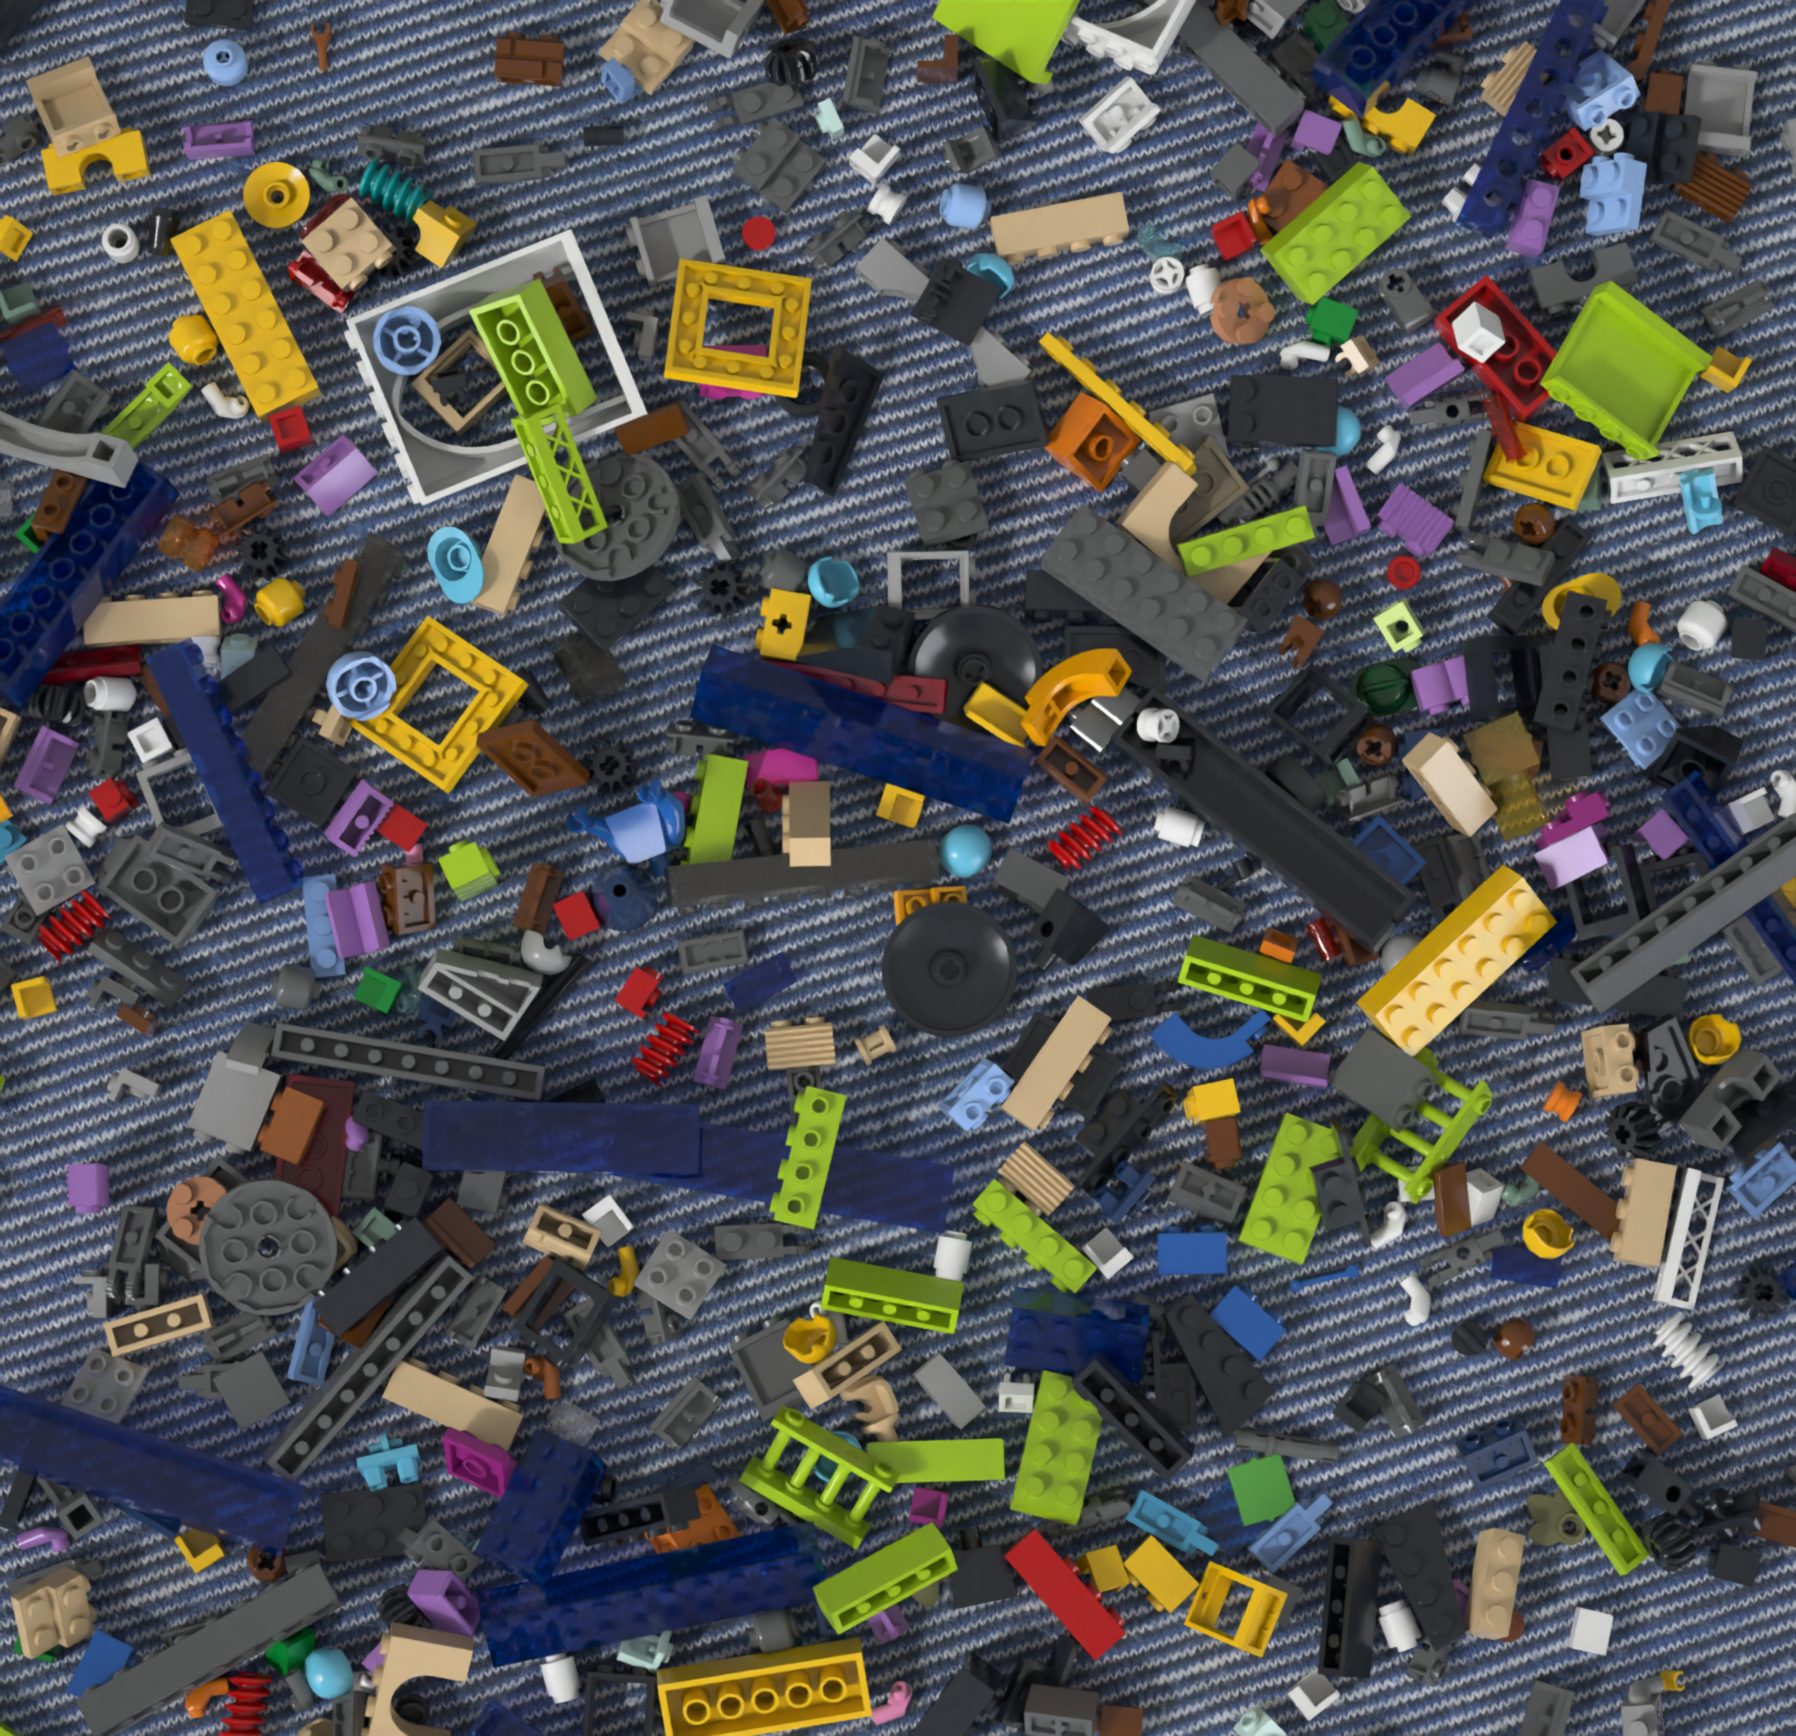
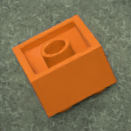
M1080 392L1049 434L1051 442L1049 446L1044 448L1061 465L1102 493L1120 469V463L1135 449L1141 439L1105 403Z

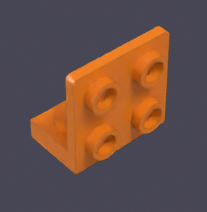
M706 1484L695 1490L702 1518L688 1521L689 1529L670 1533L667 1527L668 1534L648 1539L678 1585L743 1540L742 1535Z

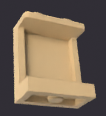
M89 56L26 80L33 102L59 158L122 134L116 115L100 86Z

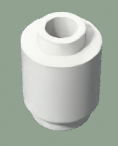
M113 224L103 233L102 244L112 260L119 263H127L137 256L140 244L130 227L125 224ZM120 242H127L123 247L117 248Z
M1208 264L1196 266L1189 270L1190 275L1185 278L1194 309L1199 311L1200 316L1214 314V303L1210 304L1211 296L1217 286L1221 284L1217 269L1209 268Z
M96 677L93 680L87 681L83 695L85 696L86 705L95 710L126 712L136 700V689L128 678Z
M1168 806L1166 812L1159 810L1154 830L1159 831L1158 838L1185 847H1189V845L1198 847L1206 821L1198 819L1196 814Z
M947 1230L946 1237L939 1236L933 1268H936L935 1277L962 1282L963 1273L967 1274L972 1242L966 1241L967 1234Z
M1404 1599L1378 1608L1381 1615L1378 1619L1389 1648L1397 1647L1398 1652H1402L1418 1646L1416 1639L1422 1636L1411 1607L1406 1606Z
M565 1651L545 1656L547 1663L540 1666L548 1696L553 1697L554 1704L581 1697L579 1688L582 1686L574 1657H566Z

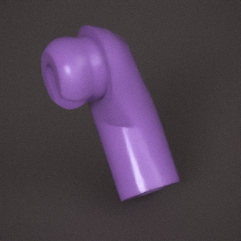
M351 1115L346 1121L345 1126L348 1135L346 1146L352 1151H360L364 1144L368 1142L369 1130L367 1127L353 1122V1115Z
M40 1526L20 1533L17 1536L18 1545L22 1550L47 1542H51L54 1552L70 1547V1541L67 1537L69 1534L63 1528Z

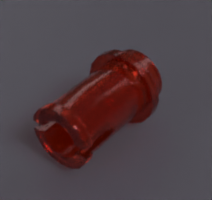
M757 778L751 783L750 792L757 799L758 805L763 811L774 812L782 806V791L772 786L768 780L765 781L764 778Z
M1324 917L1306 925L1308 930L1306 935L1311 936L1322 962L1342 953L1328 927L1331 923L1330 921L1326 922Z

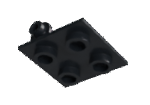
M942 257L914 307L911 316L970 347L1001 288L962 268L963 264L953 258L949 261Z

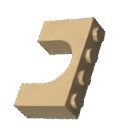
M1166 461L1116 520L1115 524L1126 535L1185 575L1181 559L1174 552L1170 544L1169 526L1175 512L1198 484L1175 463ZM1271 552L1188 578L1227 605Z
M392 1622L389 1634L383 1633L379 1654H384L382 1665H375L372 1685L377 1686L375 1697L368 1696L365 1716L370 1717L368 1727H362L361 1736H451V1730L424 1725L420 1726L401 1718L395 1711L391 1699L396 1689L403 1682L417 1676L427 1675L466 1682L473 1654V1637Z

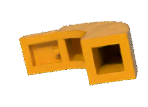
M1095 649L1072 656L1050 669L1029 690L1025 699L1030 707L1020 724L1036 746H1047L1059 723L1069 710L1080 702L1092 697H1118L1132 670L1117 649Z

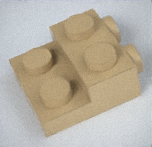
M640 0L622 20L621 27L600 49L599 55L607 62L614 57L620 65L625 64L633 73L635 83L652 95L692 50L694 40L659 22L664 8L660 7L658 1L651 0L649 3L646 0Z
M352 197L301 241L345 293H348L350 290L354 292L360 289L368 281L367 275L376 267L377 269L385 267L393 259L392 253L397 250Z
M1629 1023L1601 1026L1582 1031L1581 1038L1589 1099L1636 1092V1085L1639 1083V1071L1637 1066L1633 1064L1632 1051L1635 1049V1038L1632 1031H1629Z
M65 1566L11 1596L24 1656L34 1659L58 1644L69 1648L95 1633L93 1622L97 1620V1614L87 1600L86 1593L90 1592L91 1586L85 1575Z

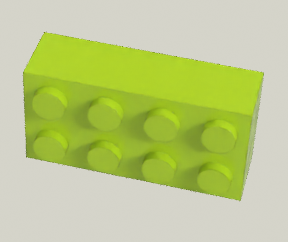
M1358 162L1265 244L1260 251L1296 298L1313 305L1409 220L1411 216L1375 168Z
M540 278L491 294L468 310L519 415L533 414L553 403H560L566 419L578 415L598 399ZM553 414L540 419L542 426L555 422Z
M1289 1113L1283 1114L1237 1242L1298 1265L1304 1263L1321 1216L1309 1167L1338 1158L1332 1129Z
M1043 1370L1009 1509L1076 1526L1082 1509L1102 1418L1097 1412L1098 1409L1089 1400L1085 1401L1074 1390L1071 1383L1073 1377Z

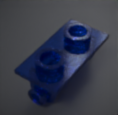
M1559 908L1551 912L1557 923L1517 959L1522 963L1521 967L1529 975L1533 971L1538 972L1550 960V956H1553L1547 949L1550 944L1559 952L1576 937L1575 932L1577 929L1573 922V917Z
M780 952L724 983L723 986L737 1012L740 1014L793 985L798 980L783 953Z
M1502 1246L1494 1250L1490 1278L1557 1289L1558 1279L1561 1278L1563 1265H1561L1562 1255L1554 1259L1540 1258L1527 1249Z

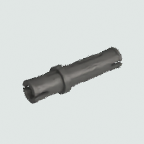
M1239 1427L1235 1434L1234 1449L1263 1452L1264 1456L1270 1457L1272 1454L1286 1455L1336 1464L1339 1442L1276 1433L1273 1429H1268L1266 1432Z

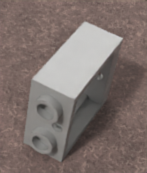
M968 549L887 551L888 607L914 612L915 619H933L943 611L950 609H902L901 560L959 559L960 605L976 604V590H969V577H975V556L968 557Z
M192 746L182 748L173 753L175 758L162 762L161 759L152 760L143 764V770L136 773L156 827H158L161 822H166L149 780L195 762L215 814L178 829L204 838L232 827L205 756L199 748L193 750Z

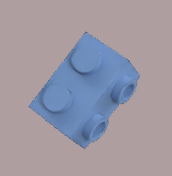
M1780 1141L1776 1142L1768 1151L1763 1148L1755 1155L1757 1160L1747 1169L1741 1165L1728 1177L1732 1182L1726 1189L1752 1218L1757 1217L1796 1181V1162L1783 1149L1785 1146Z

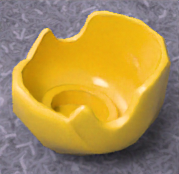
M1721 1014L1698 1017L1690 1024L1686 1034V1043L1691 1055L1698 1061L1708 1065L1722 1064L1738 1051L1742 1040L1737 1023L1728 1022Z
M1540 1208L1525 1219L1523 1239L1527 1248L1540 1258L1554 1259L1565 1254L1575 1244L1571 1241L1573 1228L1566 1225L1562 1216L1554 1210Z
M815 1313L812 1320H805L801 1317L796 1318L786 1329L783 1344L784 1348L800 1362L812 1364L830 1355L836 1346L838 1333L831 1319Z

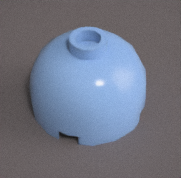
M404 306V308L392 309L386 312L377 322L373 334L374 351L380 363L389 371L399 375H415L426 370L436 359L441 345L440 332L435 320L424 310L413 306Z
M355 651L345 654L335 661L328 672L326 687L330 701L340 714L345 717L348 716L356 720L365 721L377 717L389 707L392 693L396 691V681L394 673L384 660L370 652Z

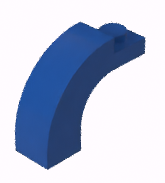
M1261 1009L1233 1034L1220 1039H1209L1194 1033L1175 1012L1148 1037L1166 1056L1177 1063L1202 1070L1221 1069L1244 1060L1254 1052L1246 1040L1250 1038L1255 1042L1269 1029L1265 1024L1271 1018Z

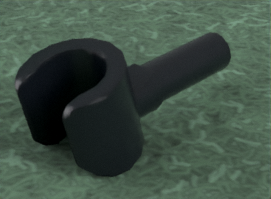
M1245 857L1233 862L1232 866L1235 874L1226 878L1215 888L1224 891L1232 884L1252 876L1254 869L1250 859Z

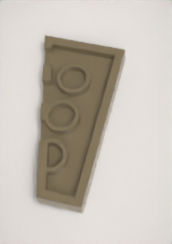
M1208 435L1193 453L1195 458L1192 461L1197 471L1190 478L1198 486L1178 508L1170 522L1169 540L1173 549L1177 547L1176 544L1184 542L1250 489L1217 444Z

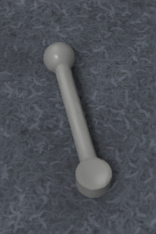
M1275 458L1269 459L1267 466L1246 483L1248 487H1252L1269 472L1278 470L1280 467L1279 461Z

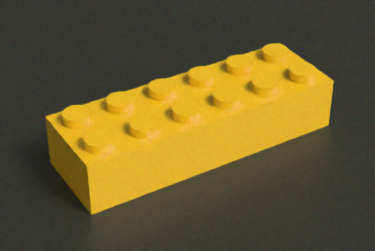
M231 210L171 238L170 240L261 423L270 421L268 415L300 406L321 396L322 393Z
M1502 865L1356 1003L1387 1041L1411 1057H1414L1553 927L1557 921L1525 879L1510 868Z
M860 1637L796 1647L770 1654L759 1653L657 1670V1687L666 1736H753L872 1716Z

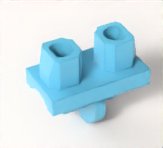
M1697 468L1681 473L1679 481L1689 531L1695 534L1706 526L1723 523V508L1718 497L1714 472L1711 469L1700 472Z
M387 1431L379 1432L381 1442L368 1445L370 1455L356 1458L358 1469L362 1477H365L371 1491L387 1487L385 1472L398 1469L401 1483L419 1480L418 1464L422 1463L417 1444L404 1447L402 1437L389 1440Z

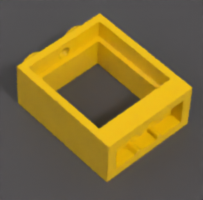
M1209 1561L1195 1598L1189 1608L1184 1625L1262 1658L1288 1594ZM1233 1580L1254 1589L1235 1637L1214 1628Z

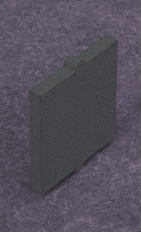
M262 1351L241 1363L238 1361L234 1362V1367L212 1379L241 1431L262 1419L269 1420L272 1413L291 1403Z

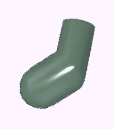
M1352 116L1342 121L1349 145L1353 151L1368 157H1376L1384 153L1386 149L1385 141L1381 137L1363 132L1358 116Z
M321 159L313 160L312 168H309V176L314 182L327 192H344L347 189L348 181L344 176L327 174L330 169L328 162H323Z
M1527 1174L1519 1188L1513 1184H1508L1501 1197L1503 1200L1508 1201L1510 1206L1518 1207L1531 1200L1541 1185Z

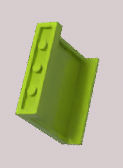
M940 0L932 18L1028 81L1048 85L1053 72L1048 70L1046 66L1080 0Z
M1608 281L1594 287L1541 380L1540 385L1548 390V394L1553 399L1564 402L1574 409L1577 417L1591 422L1598 427L1600 433L1605 438L1616 441L1626 448L1625 451L1629 456L1643 461L1659 456L1661 451L1655 448L1657 442L1697 372L1707 369L1713 357L1613 281Z

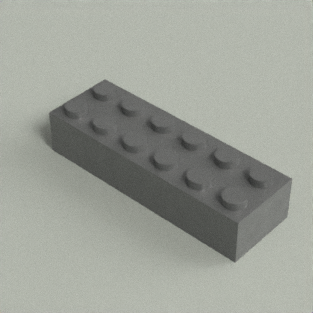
M1084 504L1075 512L1042 557L1041 568L1204 683L1208 681L1245 631L1248 619Z

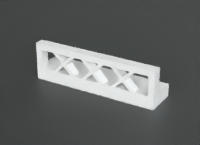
M1733 431L1656 444L1655 448L1661 451L1657 457L1663 458L1658 462L1634 459L1626 453L1625 449L1601 453L1602 464L1608 478V497L1611 504L1680 493L1679 475L1694 468H1697L1700 472L1711 469L1715 475L1716 486L1743 482L1742 454ZM1728 444L1730 450L1716 451L1712 449L1714 446ZM1684 451L1696 453L1694 456L1688 457L1679 455ZM1626 462L1630 465L1614 469L1612 463Z
M1686 1168L1683 1169L1652 1301L1693 1311L1724 1178ZM1699 1180L1715 1184L1712 1198L1702 1204L1696 1198ZM1710 1204L1707 1215L1703 1208ZM1699 1211L1706 1222L1703 1232L1692 1237L1688 1230L1691 1215ZM1702 1237L1701 1245L1699 1248L1695 1241ZM1691 1244L1698 1258L1695 1265L1685 1270L1680 1263L1684 1247ZM1694 1270L1693 1279L1691 1281V1279L1688 1276V1273ZM1681 1277H1684L1690 1287L1687 1302L1672 1298L1675 1282Z

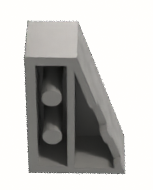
M438 948L421 974L418 989L505 1041L541 988L543 974Z

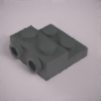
M774 117L770 123L765 120L760 123L753 133V137L756 140L749 149L743 146L732 160L736 165L733 168V174L784 214H787L827 164V160L802 142L800 136Z
M949 460L942 465V469L930 473L925 469H920L913 472L909 477L910 479L904 480L906 493L925 548L989 529V523L968 461L961 463L959 460Z

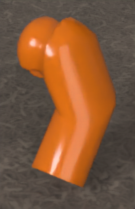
M1266 196L1253 197L1248 203L1247 221L1257 238V242L1262 245L1267 244L1273 236L1263 221V214L1271 211V203Z
M1635 601L1628 624V633L1638 647L1643 643H1660L1659 635L1654 633L1647 623L1651 605L1642 601Z
M228 1677L213 1679L190 1692L185 1700V1708L191 1717H202L206 1713V1705L212 1696L224 1695L230 1690Z

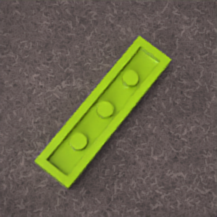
M1300 505L1176 545L1185 576L1191 577L1315 538L1306 505Z
M1574 1442L1566 1444L1544 1462V1465L1620 1576L1629 1573L1650 1555Z

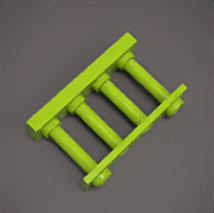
M1426 1047L1413 1058L1428 1067L1438 1078L1437 1086L1465 1102L1454 1118L1426 1101H1423L1416 1112L1446 1129L1437 1143L1433 1145L1404 1127L1397 1133L1384 1121L1371 1114L1354 1137V1146L1349 1148L1351 1157L1355 1156L1361 1172L1367 1164L1373 1163L1406 1183L1407 1185L1403 1190L1410 1202L1415 1205L1421 1197L1429 1194L1434 1184V1171L1444 1166L1478 1116L1487 1112L1493 1097L1487 1083L1482 1080L1472 1091L1437 1070L1439 1063L1433 1052ZM1393 1136L1426 1156L1415 1173L1379 1151V1147L1386 1137Z
M782 1404L771 1423L772 1426L779 1429V1432L763 1460L755 1456L752 1457L739 1482L857 1550L871 1526L869 1522L863 1519L880 1488L890 1493L901 1473L895 1470L888 1462L874 1458L805 1418L800 1411L788 1408ZM793 1437L809 1446L793 1476L789 1477L774 1466L790 1438ZM822 1454L839 1465L823 1493L819 1494L805 1486L804 1483ZM852 1471L869 1482L852 1511H848L834 1503V1499Z

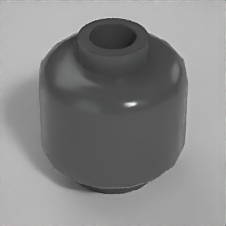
M779 549L775 553L770 551L758 571V574L761 575V585L770 591L773 588L802 593L808 584V576L806 575L807 563L785 549Z
M285 964L281 967L280 971L275 970L270 996L275 997V1002L280 1007L306 1010L310 1006L311 1000L318 1001L321 981L315 980V971L310 967Z
M782 1606L756 1613L753 1616V1627L747 1628L752 1647L759 1646L763 1654L794 1648L795 1639L800 1638L793 1611L788 1613Z

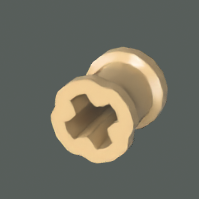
M884 1024L879 1026L878 1031L863 1039L858 1037L853 1039L867 1066L872 1064L873 1059L889 1051L892 1053L897 1051Z

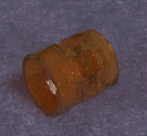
M177 513L164 531L158 551L173 560L182 558L183 565L198 573H202L215 554L221 536L204 526L197 529L194 521Z

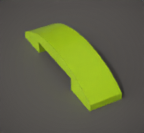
M170 362L145 384L146 388L100 433L126 440L131 449L134 450L165 420L193 387Z

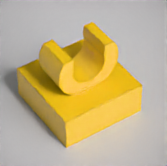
M5 215L3 219H0V252L17 262L33 232L14 218Z

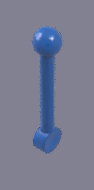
M1350 1265L1345 1270L1305 1280L1293 1279L1290 1282V1289L1294 1292H1299L1305 1286L1343 1277L1353 1279L1358 1276L1359 1269L1355 1265Z

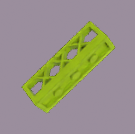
M553 403L533 414H520L512 418L511 422L559 543L576 544L607 528L604 515L560 403ZM553 414L557 425L553 437L544 433L540 423V419ZM558 445L566 448L569 455L565 468L557 465L554 458ZM570 476L578 479L581 486L577 499L569 496L566 488ZM582 507L591 511L595 521L594 525L584 530L579 521Z

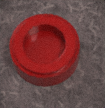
M753 217L744 224L742 238L749 249L757 252L765 251L775 241L774 225L767 218Z
M1398 556L1387 567V580L1396 589L1408 590L1414 587L1420 579V565L1410 556Z

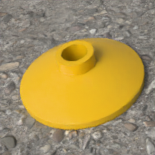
M283 162L267 163L258 167L248 177L243 190L244 205L249 215L257 223L268 228H285L299 221L307 211L310 203V188L304 175L294 166ZM275 193H282L284 195L281 203H274L272 201Z

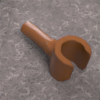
M314 22L310 27L312 38L317 43L319 71L328 70L326 49L327 43L332 38L328 22H326V32L321 35L316 34Z

